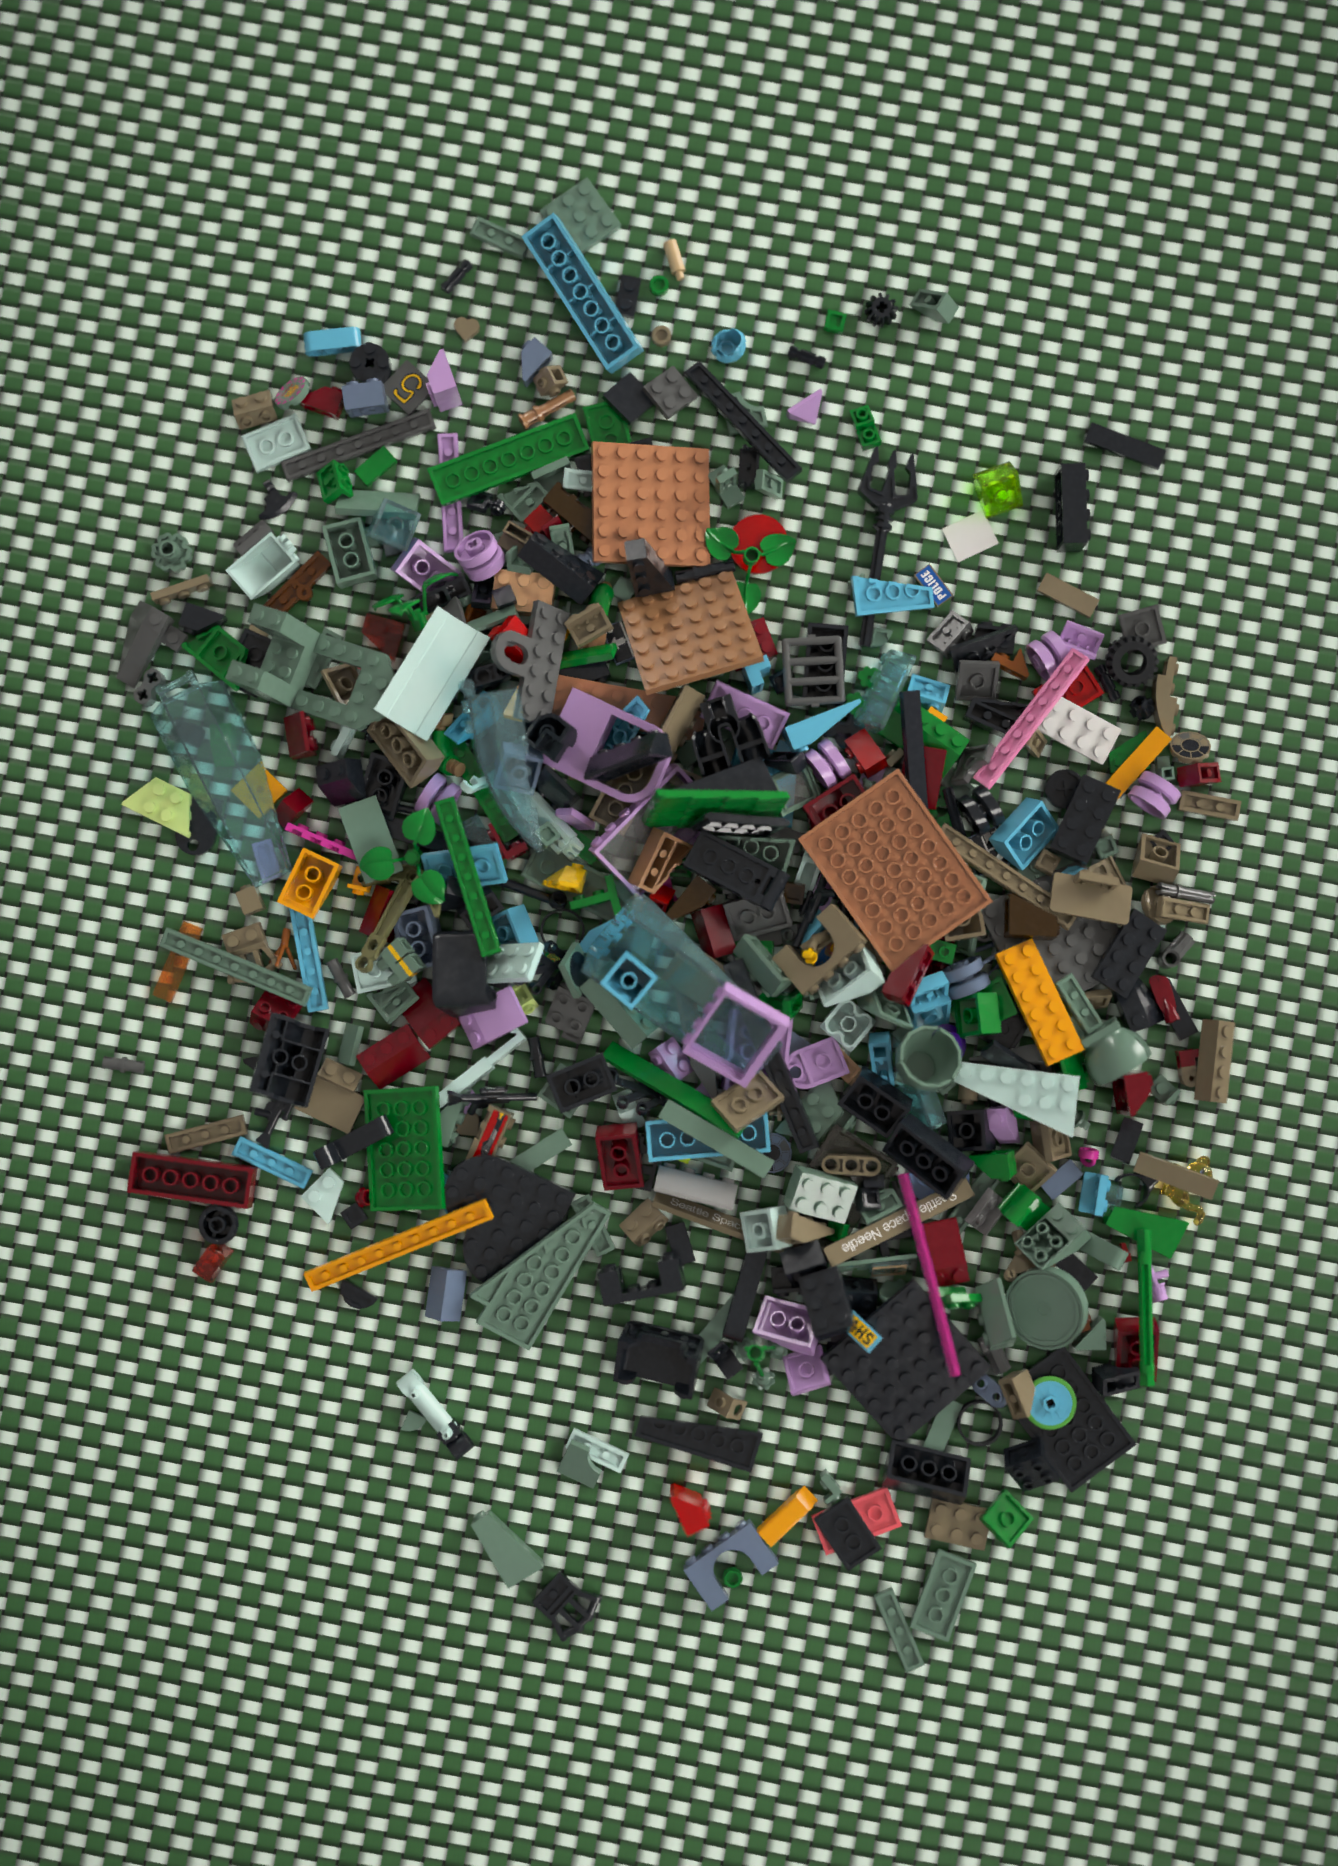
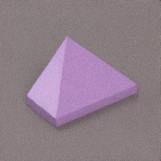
M821 388L789 408L786 414L787 418L816 425L823 393Z

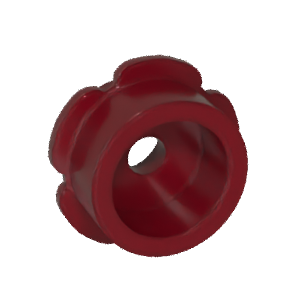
M361 1187L355 1194V1201L359 1207L370 1205L369 1189Z

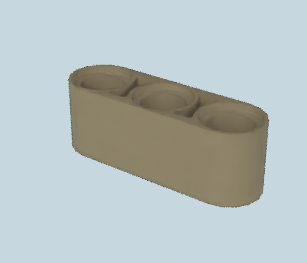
M829 1153L822 1158L821 1162L822 1169L829 1174L874 1176L881 1169L879 1159L873 1155ZM830 1158L834 1159L837 1163L831 1169L825 1166V1161ZM851 1159L857 1163V1166L852 1170L845 1166V1163ZM871 1160L877 1163L876 1169L872 1171L866 1168V1163Z

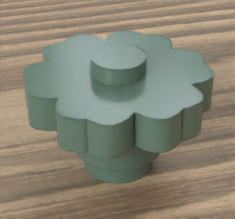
M166 532L158 536V543L153 544L151 547V556L156 560L155 565L166 573L171 570L174 573H179L186 569L187 562L192 561L193 550L188 546V540L179 533H175L172 536Z

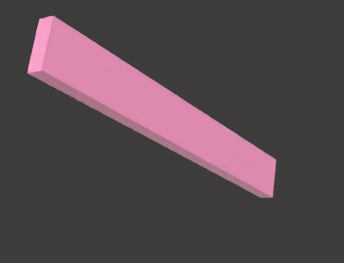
M1072 647L996 746L990 763L981 767L973 776L976 781L989 790L992 788L1090 661L1087 656Z

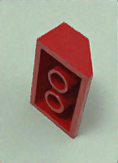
M675 1483L671 1484L670 1499L687 1537L710 1527L712 1513L707 1498L703 1499L701 1493Z

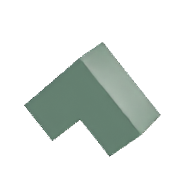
M1169 756L1156 757L1154 759L1155 774L1168 782L1174 780V766L1170 767Z

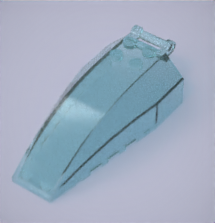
M469 679L459 682L458 688L464 695V701H461L463 713H467L468 721H465L466 734H470L475 759L484 784L498 810L517 835L532 850L537 853L543 852L537 809L532 808L531 796L535 795L534 788H529L528 782L531 768L526 767L525 755L529 753L519 689L515 688L475 695L473 682Z

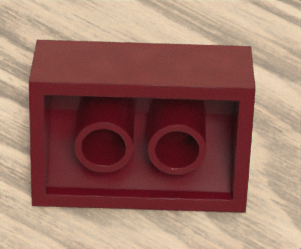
M405 1024L356 1055V1058L376 1086L382 1089L430 1059L431 1056L411 1025Z
M1131 1070L1111 1082L1116 1113L1135 1116L1150 1095L1151 1087H1153V1079L1148 1074V1071Z

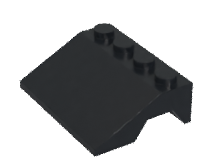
M271 1012L249 1091L288 1105L308 1108L330 1029L314 1027L301 1023L294 1018Z

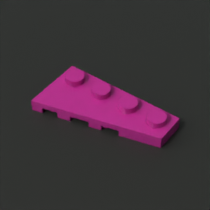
M289 822L287 823L286 831L356 860L353 849L345 847V842L335 839L334 842L327 839L328 835L319 831L314 834L309 831V827L300 823L297 826Z

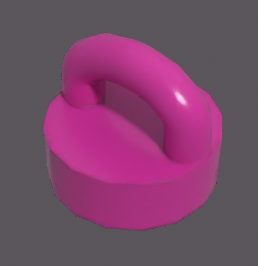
M1080 1147L1078 1156L1081 1163L1086 1167L1094 1166L1096 1159L1099 1158L1098 1149Z

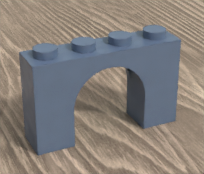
M750 1518L747 1521L743 1519L734 1526L735 1529L730 1533L726 1531L718 1537L719 1541L713 1545L711 1543L707 1544L702 1548V1553L696 1557L692 1555L683 1565L685 1574L711 1611L729 1600L728 1593L713 1571L716 1559L723 1552L738 1550L745 1553L752 1560L761 1575H764L779 1564L778 1558L765 1540L757 1533V1528Z

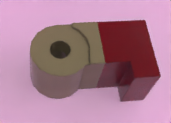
M1199 1049L1175 1051L1180 1083L1187 1087H1195L1197 1075L1195 1058L1199 1056Z

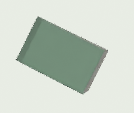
M1098 1316L1090 1324L1091 1330L1082 1332L1071 1344L1077 1350H1107L1106 1321L1101 1316Z

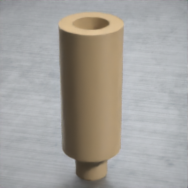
M671 239L664 242L663 247L672 275H676L677 281H681L684 279L685 267L676 239Z

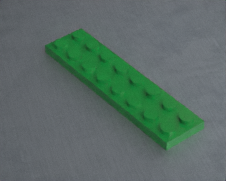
M576 413L432 466L427 468L441 506L444 507L531 474L532 471L565 456L571 459L589 452L590 448Z

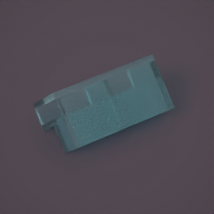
M906 1084L896 1087L913 1099L908 1114L911 1113L932 1130L947 1123L936 1091L933 1093L916 1091Z

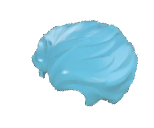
M738 329L721 330L712 339L711 352L720 362H735L744 354L746 338Z

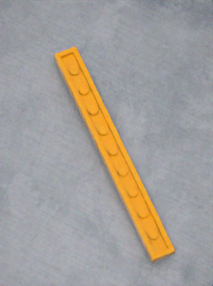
M482 1199L305 1271L303 1275L313 1292L489 1221L494 1216L486 1199Z

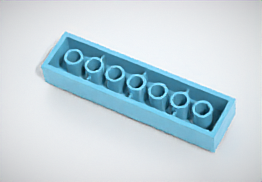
M554 212L521 236L608 372L613 374L644 351L566 227Z

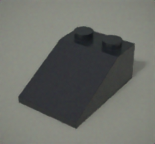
M376 749L370 754L364 775L366 798L376 795L384 819L393 821L407 788V783L382 750Z
M547 764L544 766L536 784L538 789L535 792H538L544 799L547 797L552 802L550 806L555 811L558 808H571L581 797Z
M603 1053L545 1076L560 1114L618 1091Z

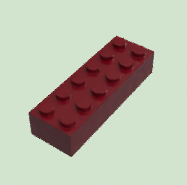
M135 1151L132 1153L127 1192L248 1209L253 1205L258 1167Z

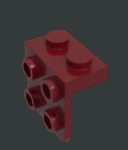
M265 990L251 1011L249 1023L254 1028L266 1032L271 1012L295 1019L303 1006Z

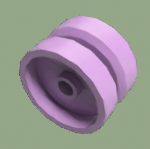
M480 530L469 534L458 543L454 550L455 558L463 567L469 579L473 581H483L499 572L505 563V553L497 544L493 534L487 530Z
M1052 630L1041 636V642L1034 640L1026 645V652L1033 667L1045 681L1049 679L1069 653L1063 640Z
M825 738L817 744L818 752L810 749L804 755L807 763L813 769L814 776L825 789L829 790L837 784L835 775L843 780L851 774V770L838 749L829 739Z
M1144 771L1138 779L1140 786H1133L1128 793V798L1150 815L1159 819H1165L1171 811L1169 804H1176L1181 793L1175 786L1159 775L1150 771Z
M437 773L421 792L414 809L420 811L424 808H429L435 823L440 825L434 802L452 796L455 797L457 802L462 789L455 783L447 785V778Z

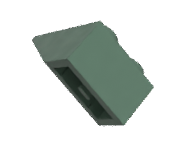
M1058 1202L1014 1244L1040 1271H1043L1078 1251L1092 1237L1086 1228Z

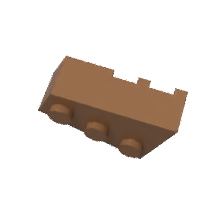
M653 827L628 882L654 894L671 876L670 873L677 865L680 866L683 862L682 859L691 851L693 846L665 831Z

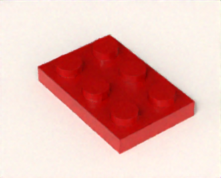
M1086 665L1062 697L1082 708L1103 695L1104 691ZM1043 685L1039 686L1031 692L1034 697Z

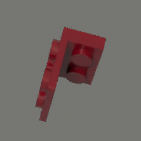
M492 823L488 824L490 829L487 830V833L493 842L497 841L503 860L506 859L510 862L530 851L527 844L520 841L509 845L510 849L507 850Z

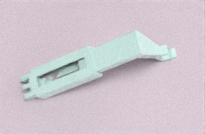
M496 769L479 779L473 775L470 779L472 785L463 780L460 788L465 793L472 794L480 789L494 785ZM502 789L520 808L518 810L519 814L534 830L549 821L559 832L563 839L560 838L550 846L557 854L563 852L571 861L576 858L584 848V844L576 837L577 834L565 821L555 816L556 811L538 792L531 795Z
M520 1028L511 1031L515 1036L488 1058L484 1056L439 1092L440 1111L448 1105V1090L461 1093L465 1089L471 1088L496 1068L495 1064L527 1040V1037Z

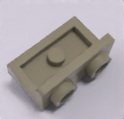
M270 390L232 400L234 417L240 430L278 420Z
M599 603L590 604L584 611L571 615L564 622L579 649L614 629Z
M649 1198L619 1225L631 1241L639 1247L647 1244L651 1237L657 1231L662 1230L669 1220L658 1208L652 1207L653 1202Z

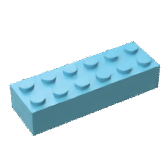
M765 1113L746 1126L738 1140L760 1153L771 1152L768 1113ZM663 1119L645 1121L649 1162L724 1156Z

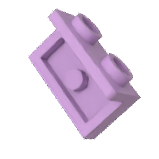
M1067 620L1060 638L1069 651L1073 647L1089 659L1095 660L1104 634Z
M674 1036L648 1053L651 1062L656 1067L678 1080L683 1079L694 1071L690 1065V1060L682 1052V1048Z

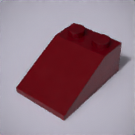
M852 774L803 805L814 825L817 826L861 795L865 790L856 775Z
M424 977L412 987L420 998L402 1014L428 1049H432L461 1026V1022L458 1017L453 1018L435 1007L432 998V985Z
M637 1122L597 1126L595 1140L604 1191L644 1187Z
M952 1217L922 1224V1228L925 1231L923 1233L926 1236L924 1238L927 1240V1248L930 1251L928 1253H930V1258H932L929 1261L933 1263L931 1266H934V1270L932 1271H935L936 1275L934 1276L937 1278L935 1281H938L937 1286L945 1287L970 1281L957 1218Z
M1139 1317L1114 1318V1366L1123 1368L1137 1367L1140 1370ZM1153 1317L1154 1378L1156 1382L1159 1328L1156 1318Z

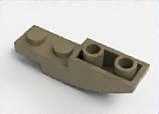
M1172 656L1165 659L1162 675L1157 674L1154 676L1152 683V700L1155 704L1153 706L1155 709L1153 712L1156 726L1169 737L1173 736L1176 724L1173 721L1174 716H1177L1179 711L1178 698L1170 697L1175 689L1173 677L1177 675L1179 664H1176L1177 657Z

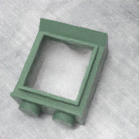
M809 764L798 775L783 771L771 775L778 791H787L790 799L777 818L784 817L821 795V788L815 782L813 769Z

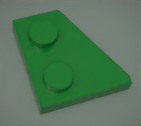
M1142 731L1108 754L1109 774L1115 773L1147 737L1146 731ZM1149 764L1145 770L1151 769V765Z

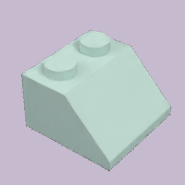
M785 1205L740 1212L747 1253L778 1250L793 1246V1244L790 1245L776 1240L778 1215L787 1214Z

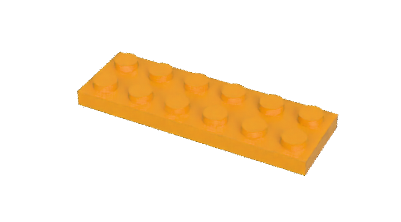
M1031 938L995 954L994 956L1046 1067L1085 1050L1033 939Z

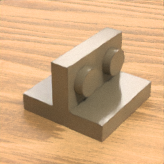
M1029 1121L1033 1147L1045 1157L1046 1162L1072 1156L1068 1135L1038 1121Z

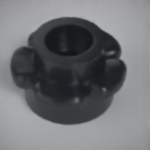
M554 891L548 896L550 907L558 910L564 909L567 904L566 895L561 891Z

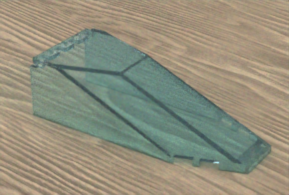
M634 893L625 905L627 907L623 906L613 918L614 921H611L601 932L602 935H599L591 944L581 972L601 985L600 982L625 950L629 951L658 975V979L633 1009L682 1043L687 1032L691 1033L693 1030L692 1025L696 1018H701L704 1014L702 1011L706 1003L713 1001V994L718 986L722 987L727 981L737 988L739 987L651 899L644 894L640 896ZM725 996L694 1042L744 1069L772 1029L762 1016ZM780 1040L774 1047L772 1052L769 1054L767 1059L764 1061L762 1066L759 1068L756 1075L782 1048V1043L780 1042Z

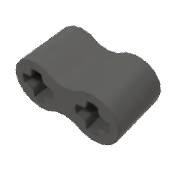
M156 669L147 670L144 674L142 685L134 691L135 701L145 707L152 706L156 702L157 692L166 684L165 676ZM156 677L158 678V681L155 682L152 680V678ZM145 694L148 698H142V695Z

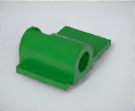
M1019 1182L1016 1183L997 1206L1007 1219L1017 1227L1021 1226L1026 1231L1051 1210L1041 1201L1042 1199Z

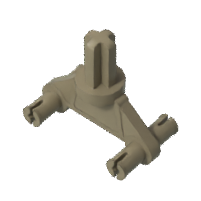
M1022 1229L1011 1233L1014 1243L1024 1235ZM1016 1245L1015 1256L1003 1275L1007 1282H1013L1017 1277L1016 1274L1036 1267Z

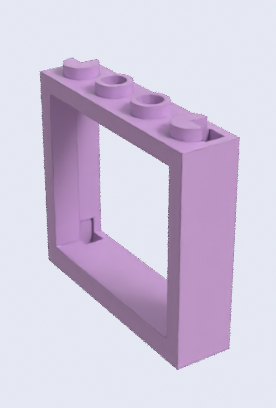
M726 981L722 987L718 986L715 990L713 1001L706 1003L702 1011L704 1014L701 1018H696L692 1025L693 1030L691 1033L687 1032L683 1037L682 1043L684 1045L682 1052L746 1088L789 1028L790 1018ZM725 996L775 1024L744 1069L694 1042Z

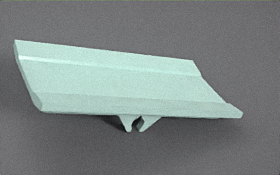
M437 606L374 710L414 735L428 741L490 640V637L475 630Z

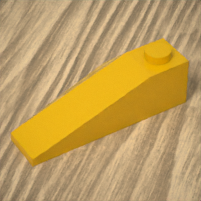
M572 863V866L567 865L544 879L542 885L582 895L587 870L583 869L584 865Z

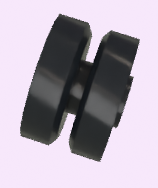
M981 784L972 789V797L965 794L957 799L962 815L978 836L988 833L990 831V824L997 827L1005 822L1004 814L997 801L988 789Z

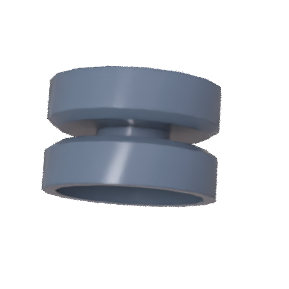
M979 955L962 959L941 970L949 983H951L949 984L948 991L951 1000L971 995L991 983L988 973L981 971L984 964Z

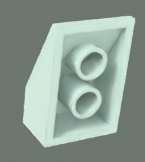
M866 947L860 953H854L848 958L850 961L843 968L839 967L834 971L835 975L829 981L825 982L824 980L819 985L820 989L818 992L823 1006L828 1007L870 994L885 983L875 955Z

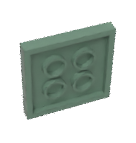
M588 177L539 210L543 219L553 212L560 218L582 254L621 228L620 221Z

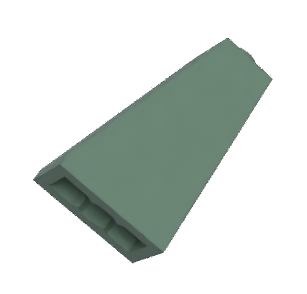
M482 1510L473 1516L474 1520H472L471 1527L508 1589L544 1567L543 1559L491 1510L487 1512Z

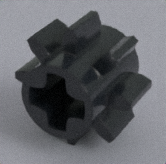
M1145 695L1137 696L1129 704L1131 708L1129 712L1133 718L1137 717L1139 720H1146L1155 711L1153 707L1155 704L1152 698L1147 699Z

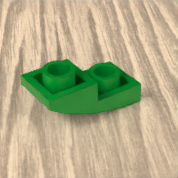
M869 405L850 410L851 420L862 451L882 445Z

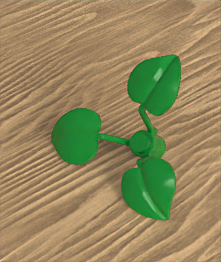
M717 527L707 528L705 531L707 549L715 559L726 561L730 558L731 553L743 555V562L748 565L745 584L737 582L747 613H752L761 599L759 586L754 583L748 584L752 566L758 562L760 556H765L767 563L772 566L778 567L786 564L792 556L797 540L784 534H770L760 542V548L763 553L756 547H748L746 550L736 551L734 549L738 547L739 538L733 529Z
M439 573L423 582V611L420 608L414 610L411 608L412 605L420 602V599H413L403 603L400 598L404 597V594L388 596L372 605V608L376 611L378 607L385 606L391 602L399 603L390 607L387 611L402 616L405 612L414 632L423 630L428 622L426 619V615H428L426 588L446 576L459 577L458 573Z
M424 808L407 816L402 824L404 836L409 840H414V849L407 851L405 857L392 859V852L389 848L383 846L375 847L362 857L359 867L372 879L382 881L390 878L394 873L393 863L405 861L410 866L416 865L419 878L411 883V890L414 896L428 904H442L445 902V880L443 876L435 870H426L421 875V855L423 853L419 850L417 842L421 845H428L434 839L436 831L435 820L430 809Z

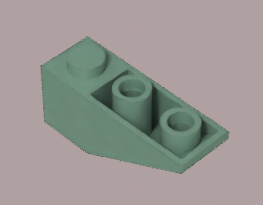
M465 1089L461 1094H470L472 1089ZM461 1102L451 1106L447 1105L440 1112L442 1146L449 1147L452 1143H456L459 1135L456 1131V1124L462 1125L466 1115L463 1111L465 1106H469L470 1102Z

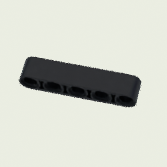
M745 1251L722 1338L742 1343L768 1251L752 1253Z

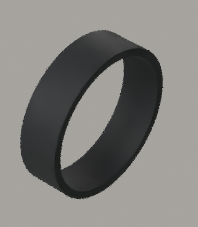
M565 908L562 910L555 909L544 917L540 926V934L544 944L546 943L543 935L544 924L552 914L560 911L570 912L579 919L582 926V935L579 943L583 940L585 934L584 924L574 911Z
M975 1399L962 1406L957 1418V1428L961 1436L968 1443L974 1446H987L995 1442L1000 1436L1003 1420L996 1407L990 1405L986 1400ZM974 1404H987L995 1409L999 1418L996 1433L986 1441H972L965 1437L961 1430V1417L964 1411Z

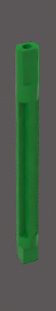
M1143 1229L1137 1230L1140 1386H1155L1151 1230Z

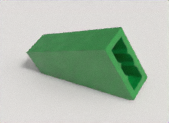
M1110 1205L1109 1208L1107 1207V1211L1103 1212L1101 1217L1103 1224L1137 1241V1230H1151L1152 1250L1169 1259L1173 1256L1189 1225L1188 1222L1181 1219Z

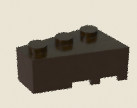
M557 481L543 499L550 511L549 513L553 518L558 516L565 524L569 523L570 532H577L580 535L579 539L586 545L592 544V510L578 501L574 494L571 495L564 490L563 485Z

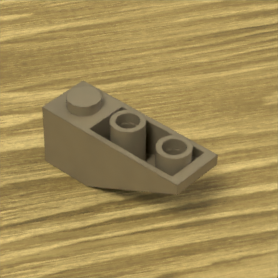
M788 1211L787 1214L778 1215L776 1240L790 1245L805 1243L835 1233V1229L827 1227L826 1223L815 1222L811 1217L799 1216L798 1212Z

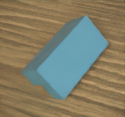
M767 654L763 655V662L742 668L741 673L750 695L763 690L764 680L762 677L769 675L771 669Z

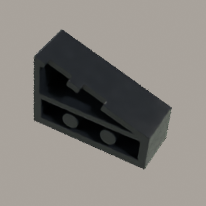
M644 538L624 542L626 560L636 597H645L675 590L672 570L664 565V561L658 558L655 550Z

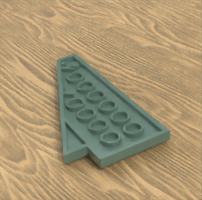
M595 1202L590 1203L470 1293V1298L485 1305L476 1323L530 1350L608 1220L611 1211Z

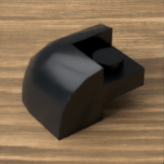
M546 713L534 719L522 739L553 762L558 763L568 746L573 748L577 739V730L560 716L554 713Z

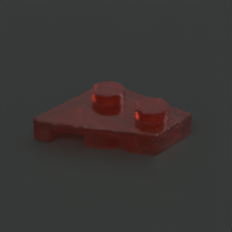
M367 613L361 632L395 662L406 625Z

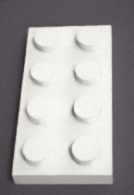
M1063 697L1060 698L1038 727L1044 735L1100 765L1104 764L1122 730Z

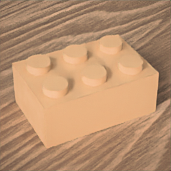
M500 569L494 575L493 590L511 585L517 604L514 605L519 616L531 617L533 602L536 600L554 606L556 586L540 573L532 572L528 575ZM492 594L491 609L493 612L498 611V608Z

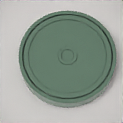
M1052 1266L1043 1271H1040L1037 1267L1030 1268L1019 1275L1007 1290L1006 1300L1015 1334L1025 1343L1035 1348L1055 1350L1065 1347L1083 1331L1086 1325L1089 1311L1086 1295L1080 1284L1064 1270Z

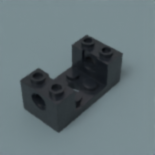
M675 1251L663 1253L659 1258L660 1260L657 1261L661 1282L660 1279L648 1281L643 1286H640V1283L628 1285V1288H626L621 1265L616 1266L615 1263L604 1265L597 1274L603 1305L609 1306L683 1291L687 1284L680 1253L675 1254Z

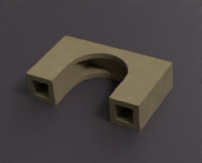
M830 904L816 917L831 934L834 941L833 954L826 963L816 967L805 963V960L791 945H785L772 957L774 962L802 995L815 994L820 989L819 985L824 980L825 982L829 981L835 975L834 971L839 967L843 968L849 963L850 960L848 958L854 953H860L865 948L864 944L867 940L835 904Z

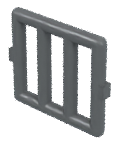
M811 634L802 638L783 639L781 644L785 705H811V708L825 704L844 703L842 638L840 636L816 637L815 634ZM834 644L835 656L790 658V646ZM835 664L836 676L791 678V666ZM836 684L837 696L793 698L792 686Z

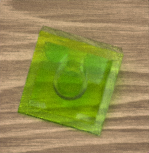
M1010 461L972 474L975 492L986 519L1023 506L1019 474Z

